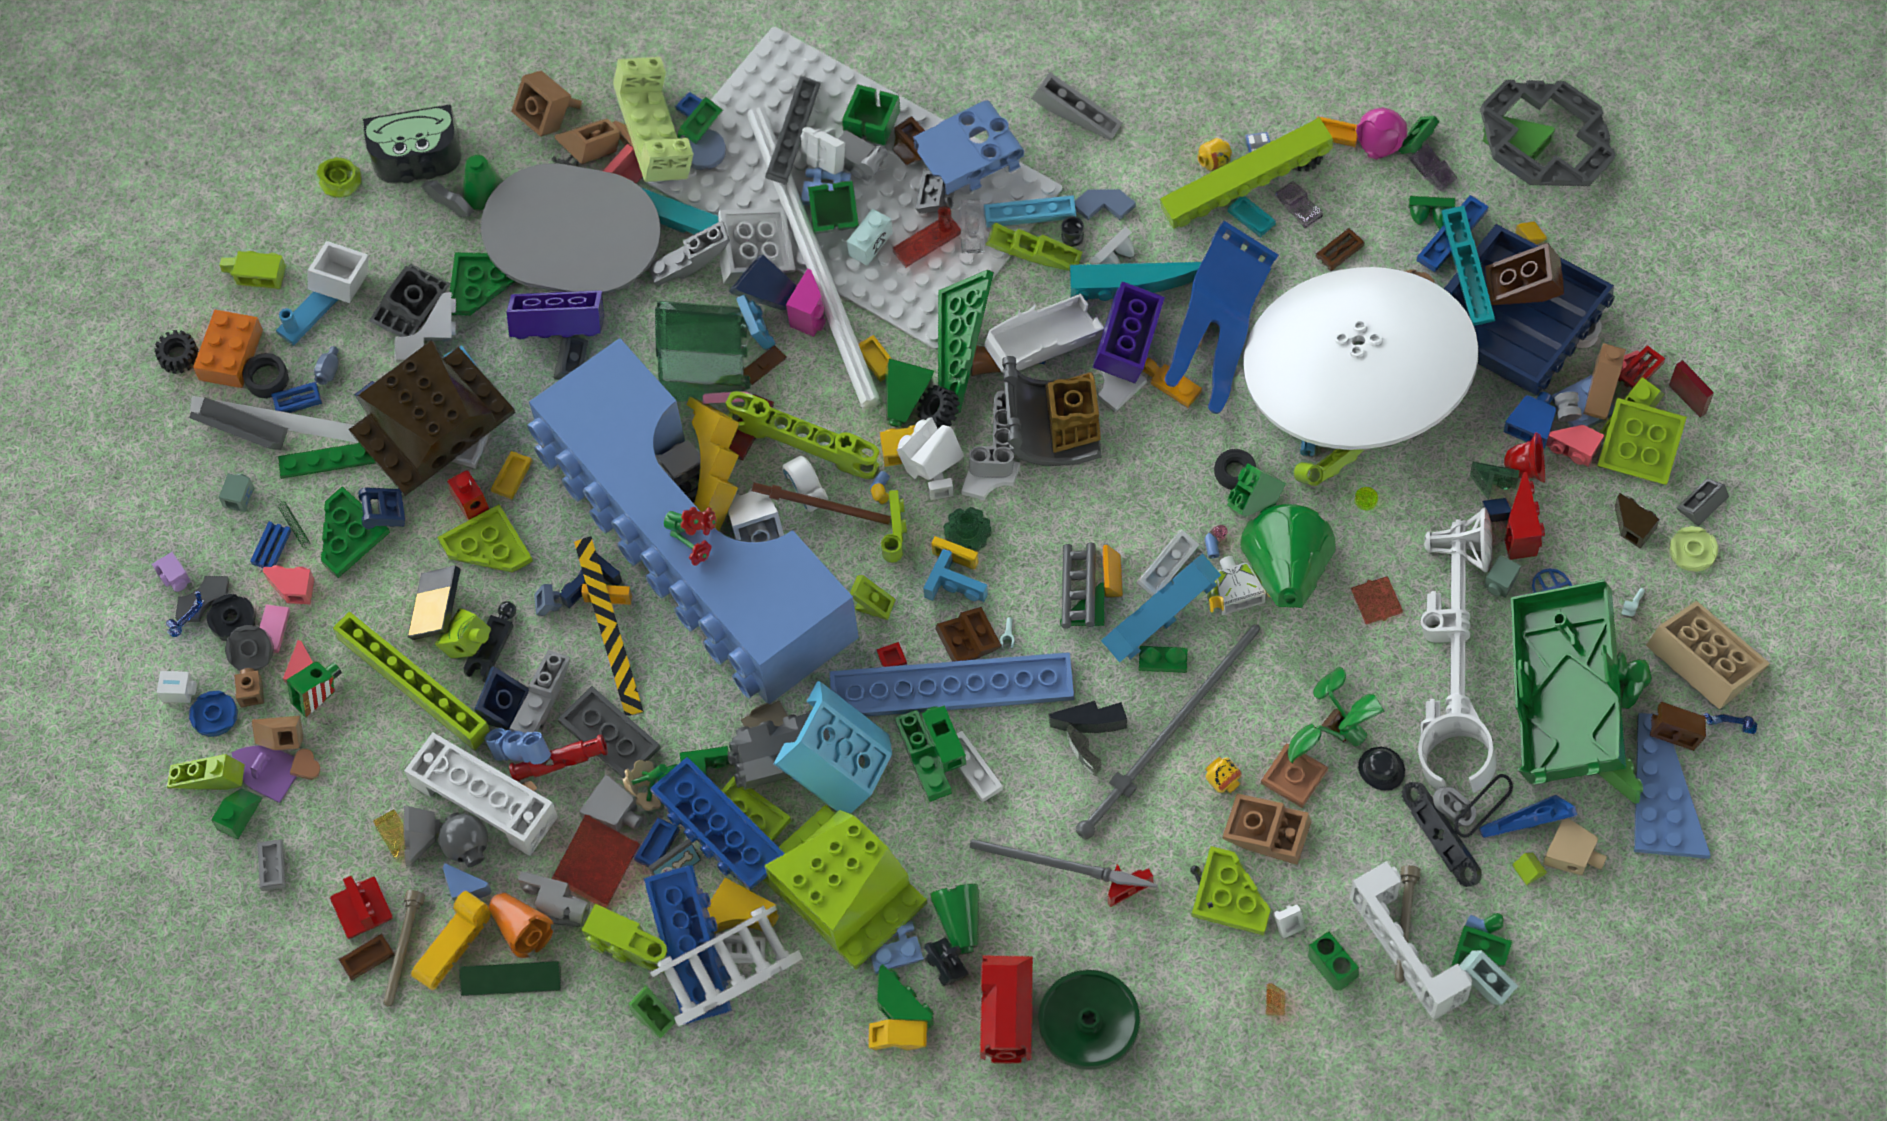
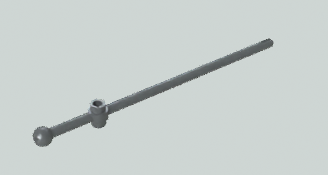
M1254 624L1127 774L1122 775L1117 772L1112 777L1109 784L1114 789L1088 820H1082L1077 824L1076 833L1081 838L1089 839L1094 835L1095 825L1120 796L1131 797L1137 789V786L1132 783L1133 780L1259 633V625Z

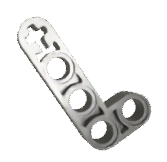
M1005 390L997 392L994 396L993 446H977L972 448L969 453V471L974 476L1003 478L1010 476L1013 472L1014 453L1010 450L1008 442L1007 409H1002L1003 406L1006 407Z

